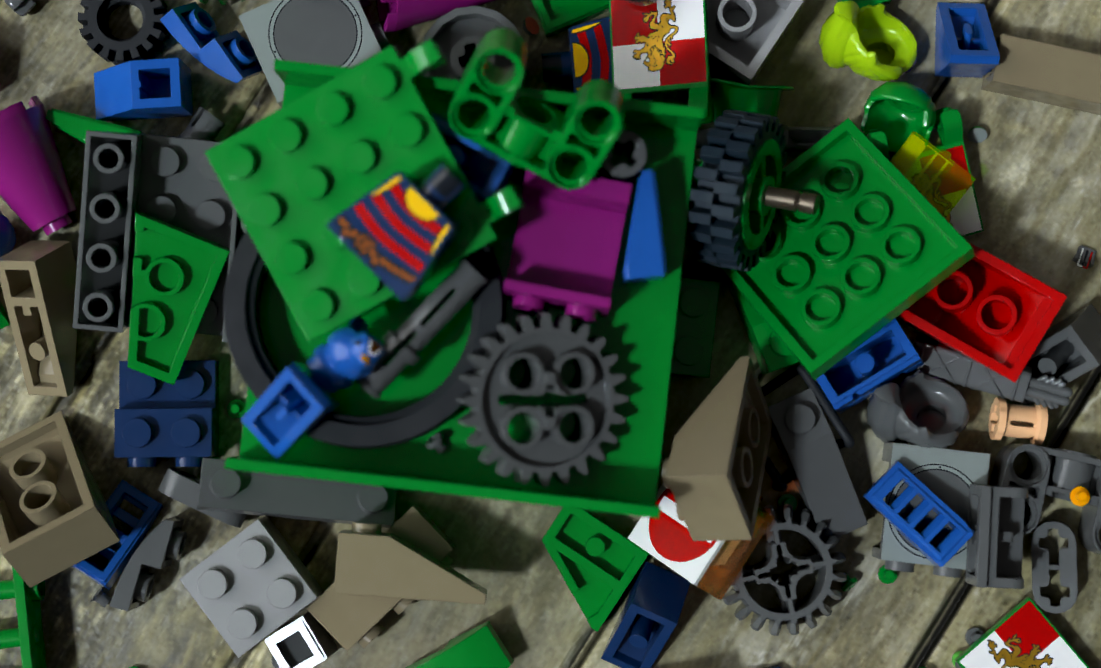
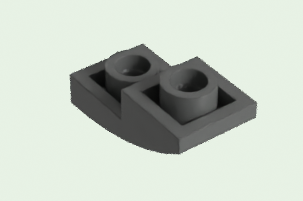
M179 517L165 519L144 539L125 567L115 588L110 607L130 611L139 607L141 601L147 602L155 581V574L149 573L150 568L163 569L172 564L173 559L179 560L187 539V533L181 531L184 519Z

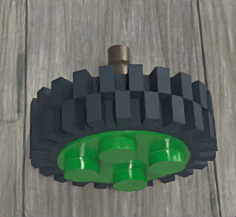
M730 109L723 111V116L716 118L715 128H710L707 134L709 146L702 145L699 154L701 158H697L693 165L691 182L693 189H691L690 200L695 201V206L689 210L688 222H691L689 239L694 241L691 249L693 254H697L696 260L698 262L743 272L751 271V268L756 267L759 263V257H763L766 252L765 241L770 242L772 238L771 224H776L779 216L776 208L791 211L799 210L802 213L816 215L820 204V196L818 194L800 193V191L780 188L786 179V171H782V167L787 162V152L783 151L787 142L786 136L782 135L784 127L782 123H779L780 119L778 117Z

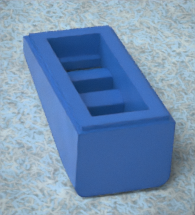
M652 169L642 170L637 181L622 273L623 284L661 280L667 273L656 175Z
M896 461L863 495L933 565L938 567L944 566L975 533L963 519L899 461ZM902 480L908 487L889 506L883 499ZM918 495L922 501L903 519L898 513ZM932 509L938 515L919 534L914 527ZM948 524L953 530L936 548L933 547L929 542Z
M123 479L106 501L111 517H116L132 527L133 530L127 536L116 529L120 539L118 543L121 544L117 552L109 547L98 552V554L110 561L105 569L89 558L72 566L108 590L112 588L122 574L132 555L163 508L162 504ZM124 499L145 512L140 520L119 507Z

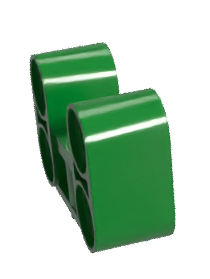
M497 28L488 32L480 41L456 85L448 113L449 123L453 130L461 137L491 150L508 163L523 167L551 181L560 188L572 190L587 185L600 167L622 128L623 96L619 88L612 82L603 79L591 80L582 85L565 113L518 89L522 82L528 56L527 44L523 37L516 31L507 28ZM493 54H503L512 59L514 65L501 69L491 64L488 57ZM473 99L479 100L489 110L476 113L467 109L463 102ZM592 106H601L608 109L611 114L604 119H595L586 114L585 110ZM573 150L582 154L584 158L578 162H570L564 160L559 154L564 151Z

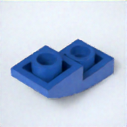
M196 1L173 8L160 19L183 48L220 76L234 83H239L263 71L251 43L244 37H241L237 30L220 36L216 30L213 18L207 11L200 8Z

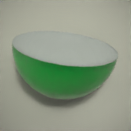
M974 126L968 132V139L973 143H981L987 138V131L981 126Z

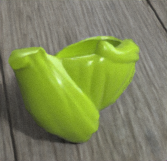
M849 0L836 3L834 12L827 17L819 35L818 43L822 51L823 61L829 67L837 69L849 66L856 74L875 81L897 80L902 74L910 72L917 62L918 45L913 33L901 20L887 12L885 5L882 3L875 6L867 5L860 9L854 1Z

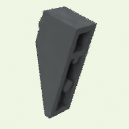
M809 388L769 406L768 409L773 422L772 436L806 509L811 512L813 524L817 525L820 521L828 523L826 530L820 536L821 539L824 541L834 534L840 537L867 525L866 517L832 430L813 391Z

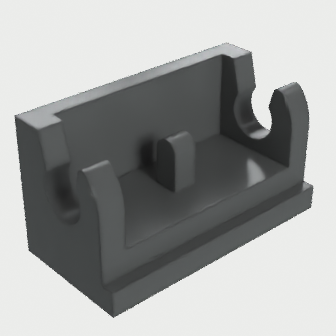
M970 484L968 525L975 533L967 541L966 583L985 588L1024 589L1022 556L1025 498H1028V488Z

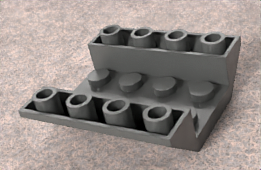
M86 130L73 328L123 333L130 327L133 288L132 270L135 250V213L139 211L230 248V252L196 331L197 334L222 336V342L228 343L223 314L224 291L232 258L247 229L204 153L222 141L144 133Z

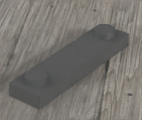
M203 458L197 509L352 524L354 521L381 523L384 528H391L394 525L397 488L225 469V460Z

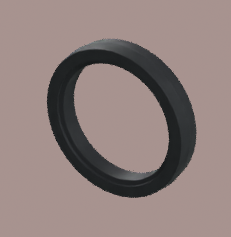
M247 231L237 247L228 271L224 291L223 314L227 341L235 365L244 382L254 396L259 399L277 379L280 372L275 367L267 351L260 324V296L268 267ZM490 244L464 257L488 282L472 296V323L467 344L458 363L444 382L419 402L397 412L379 416L359 417L332 411L306 436L317 441L348 448L371 449L389 447L406 443L428 434L449 421L466 406L456 402L457 396L470 393L471 386L458 379L459 375H474L476 367L466 357L468 354L484 356L486 351L480 342V338L486 336L499 341L497 324L505 322L503 281L499 265Z

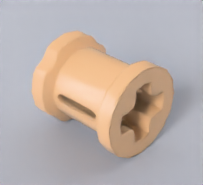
M996 397L989 413L988 427L990 439L1000 441L1003 436L1029 439L1031 444L1042 445L1048 428V408L1043 407L1041 403L1040 405L1034 404L1033 406L1009 404L1005 399Z

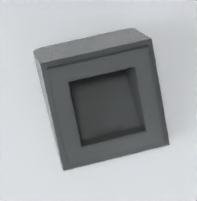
M307 612L264 639L280 668H312L338 650L329 632L310 612Z

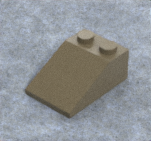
M750 356L739 357L674 436L670 457H666L663 461L662 478L664 486L667 489H671L676 500L678 518L681 521H685L693 541L752 540L773 422Z
M62 411L0 441V549L5 559L30 588L120 541L109 508Z

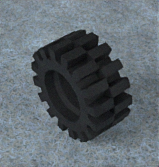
M164 0L81 1L80 5L85 10L84 13L78 12V21L83 25V28L79 29L80 33L88 42L87 45L107 62L110 61L115 65H119L133 60L155 59L152 54L156 50L162 53L167 47L163 41L164 38L170 39L171 34L160 21L168 13L166 9L168 6ZM122 5L136 6L140 9L143 16V24L140 31L128 39L114 37L108 27L111 13Z

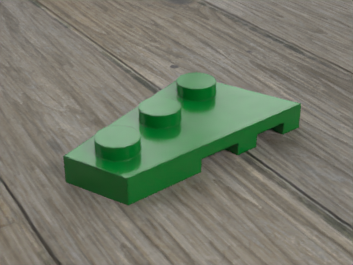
M137 211L135 213V250L132 270L133 288L132 307L130 309L128 368L169 384H175L230 248Z

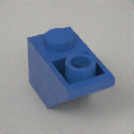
M180 58L133 60L94 73L96 120L106 122L193 116L191 69Z

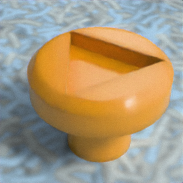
M1075 487L1070 492V500L1076 506H1084L1090 500V493L1084 487Z

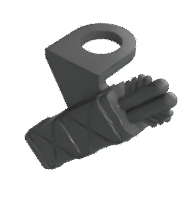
M917 336L915 338L913 347L924 364L914 369V372L920 370L926 375L952 382L955 385L959 384L972 390L976 389L1001 396L1003 399L1008 398L1010 401L1014 400L1023 403L1024 397L1027 395L1032 397L1036 405L1041 403L1043 407L1048 405L1050 409H1054V407L1059 408V405L1068 406L1070 404L1069 397L1073 395V391L1065 387L1066 383L1061 378L1056 380L1055 377L1049 378L1048 375L1037 379L1032 378L1033 367L1025 366L1018 380L1014 383L944 344L928 338V336Z

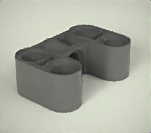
M1012 443L1004 446L996 456L990 485L1028 488V498H1025L1023 535L1030 533L1037 527L1045 496L1071 501V490L1078 486L1084 487L1090 493V500L1082 508L1078 526V537L1081 544L1088 551L1101 555V543L1098 538L1101 527V460L1089 454L1054 447L1047 448L1034 444ZM1021 452L1026 453L1031 460L1030 472L1023 478H1019L1013 469L1014 459Z

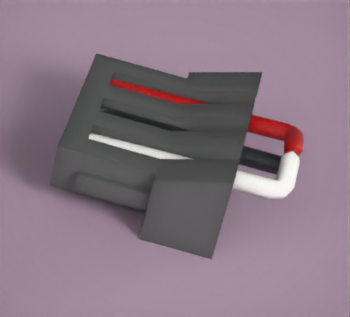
M1080 245L1072 261L1076 262L1081 268H1091L1094 265L1096 251Z

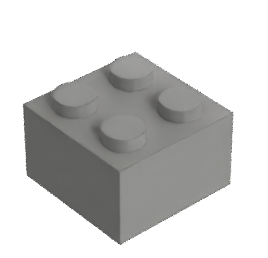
M707 0L710 66L737 83L752 85L800 13L805 0Z
M268 516L257 519L179 579L238 658L325 592Z

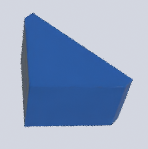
M937 2L935 76L982 78L995 68L1000 60L999 50L985 4Z
M293 362L284 369L243 416L241 421L277 460L335 410L340 403L331 393L322 389L315 382L305 364Z

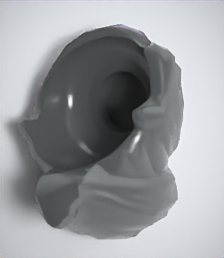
M917 370L911 376L905 377L898 383L888 382L879 385L869 398L866 414L867 423L871 426L876 437L880 438L884 443H895L901 439L910 445H918L925 448H947L949 445H953L957 441L959 434L966 428L970 418L968 404L961 392L942 379L926 375L920 370Z

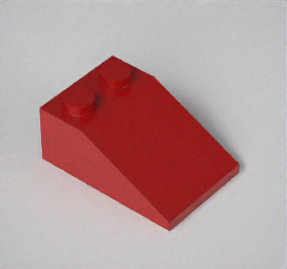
M968 242L973 247L975 256L896 318L1016 383L1068 296Z

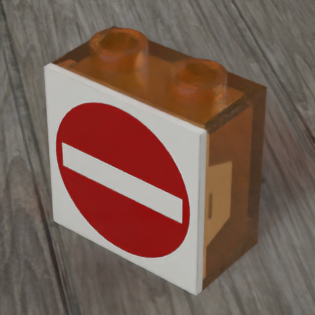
M663 483L656 497V504L660 507L659 518L642 516L628 539L695 586L722 600L775 517L760 508L758 504L752 540L693 541L685 521H681L678 518L676 500L671 489H667ZM760 496V499H759V504H760L761 501L763 500V497H761V496Z

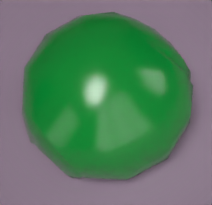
M887 81L871 91L864 105L861 129L862 132L870 129L883 131L887 138L889 152L898 153L912 134L921 139L925 146L935 127L936 106L923 89L907 81Z

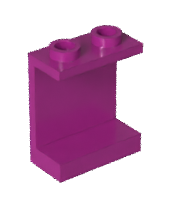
M526 169L522 196L525 206L520 208L508 275L503 287V295L505 298L513 299L512 306L514 308L530 312H543L545 305L565 309V315L571 316V319L585 322H596L597 315L607 317L611 304V293L624 221L632 188L631 183L593 177L587 185L579 189L567 190Z

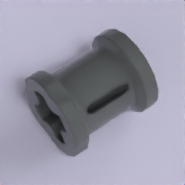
M620 130L619 136L599 167L604 178L630 183L638 178L647 157L646 145L641 137L632 131ZM615 147L620 152L625 151L627 148L633 151L630 160L632 167L629 168L624 163L617 167L611 165L614 154L612 149Z

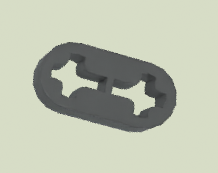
M168 467L158 490L170 498L198 510L197 500L200 479L179 469ZM198 510L221 522L238 528L242 527L247 514Z
M1058 520L1045 521L1038 525L1032 534V592L1034 600L1040 608L1046 612L1058 614L1072 608L1077 600V545L1075 533L1070 526ZM1053 528L1058 529L1059 536L1061 538H1068L1069 542L1068 546L1060 547L1059 563H1050L1048 547L1040 546L1039 539L1047 537L1049 529ZM1050 570H1059L1061 586L1069 587L1070 594L1062 595L1061 601L1058 604L1051 603L1050 596L1041 594L1040 590L1041 587L1049 586Z

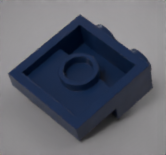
M184 360L174 385L128 368V361H119V409H115L114 458H127V467H157V457H175V467H201L203 458L219 456V361Z

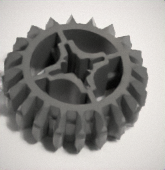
M768 504L763 506L765 521L760 522L756 516L752 540H738L731 550V559L726 558L723 564H715L717 567L730 569V574L717 577L716 583L719 587L733 586L734 588L722 598L726 605L742 601L734 613L737 619L741 621L751 612H754L750 625L752 629L759 631L766 619H769L768 627L770 634L778 636L781 631L782 621H786L789 633L797 635L799 633L797 619L802 617L807 626L813 629L817 626V621L811 612L816 608L827 617L832 614L831 608L823 603L827 595L835 600H841L843 594L837 589L832 588L831 583L832 580L839 582L847 580L846 573L833 570L834 564L846 561V555L842 552L829 553V549L836 546L840 539L835 534L829 536L824 541L821 539L820 536L828 525L826 521H820L817 525L812 524L809 528L808 524L811 519V512L809 510L802 509L794 521L792 505L783 504L780 518H776L773 506ZM780 530H792L803 535L814 548L816 555L792 556L787 550L785 541L782 540ZM766 534V554L764 559L760 563L742 570L748 549L758 538ZM778 554L783 556V561L787 564L793 563L796 565L791 570L785 572L784 585L779 582V578L775 575L770 577L766 574L770 572V569L777 567ZM813 570H818L817 580L813 589L802 601L796 604V586L798 581L803 576L813 573ZM745 584H772L776 596L780 600L781 608H770L757 603L749 595Z

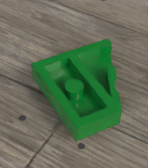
M562 507L542 538L544 546L558 567L569 590L587 618L589 625L598 632L649 553L582 509Z

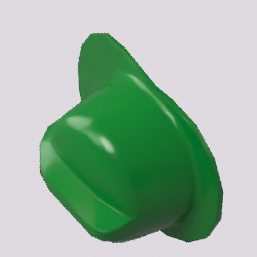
M710 78L714 108L713 122L715 124L716 118L723 116V111L730 109L777 117L782 92L794 90V87L745 85Z

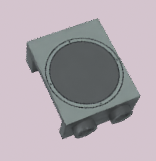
M272 0L239 15L262 70L281 108L285 84L273 70L275 59L353 68L390 46L380 23L377 22L370 25L363 9L371 6L369 0Z
M887 442L883 446L882 461L889 462V468L896 461H899L968 524L970 484L987 485L990 454L936 447L925 448L918 445ZM901 480L885 497V502L890 506L908 485ZM916 495L898 514L905 519L919 505L922 499ZM931 509L914 529L920 534L938 514ZM883 516L880 547L873 546L872 556L885 560V569L914 572L915 564L933 566L934 575L962 578L963 569L966 570L967 542L944 566L938 567L933 565ZM946 524L929 543L936 548L953 529Z

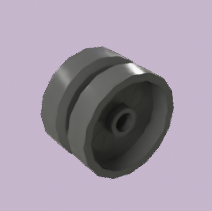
M481 6L456 8L439 17L425 34L423 43L430 39L433 43L436 42L447 63L423 76L459 80L480 41L488 32L497 28L511 29L518 34L519 32L515 25L498 11ZM493 54L488 57L491 64L501 69L514 65L512 59L503 54ZM527 61L522 82L519 87H525V83L528 76Z

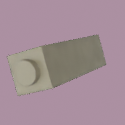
M1001 34L996 39L1000 54L999 64L983 77L981 90L1101 115V55Z

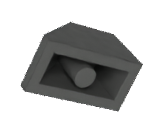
M1092 303L1047 330L1026 365L1033 367L1032 378L1037 379L1048 375L1049 378L1055 377L1056 380L1061 378L1067 384L1101 365V316ZM1025 395L1023 405H1029L1034 402L1031 396Z

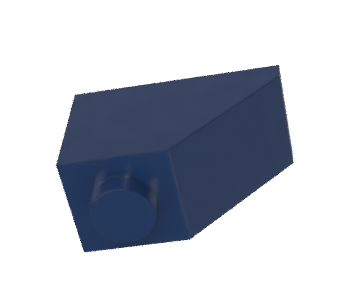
M646 561L627 597L601 659L620 668H651L678 623L691 582L667 569Z

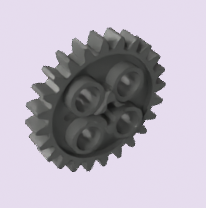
M537 312L534 324L528 315H517L516 331L508 323H498L497 332L500 340L497 341L491 337L482 336L480 342L486 351L485 355H467L466 358L476 367L474 375H459L458 379L471 386L470 393L457 396L456 402L470 406L471 412L458 419V423L464 426L475 427L476 430L467 438L466 443L473 447L486 445L478 459L488 465L498 459L495 473L507 477L514 470V481L527 485L533 474L535 484L548 487L552 473L556 481L566 484L569 483V467L577 473L586 475L588 474L586 457L599 461L605 459L603 452L598 446L601 441L616 444L617 438L608 428L610 423H625V418L613 411L614 405L627 402L628 397L614 393V386L624 381L626 377L624 374L610 373L609 368L619 357L617 354L612 353L600 354L606 339L602 336H593L587 340L590 325L587 323H577L571 329V316L558 315L554 323H552L550 313ZM521 359L526 367V375L522 383L513 386L509 380V368L514 361ZM572 359L576 367V374L573 381L565 386L561 381L560 370L565 361ZM545 392L561 396L586 395L584 403L576 404L544 402L540 406L528 403L500 405L498 402V398L501 395L542 396ZM572 412L575 417V428L571 435L563 438L559 429L560 421L564 415ZM522 413L526 423L525 430L520 437L512 440L508 432L509 422L514 415Z

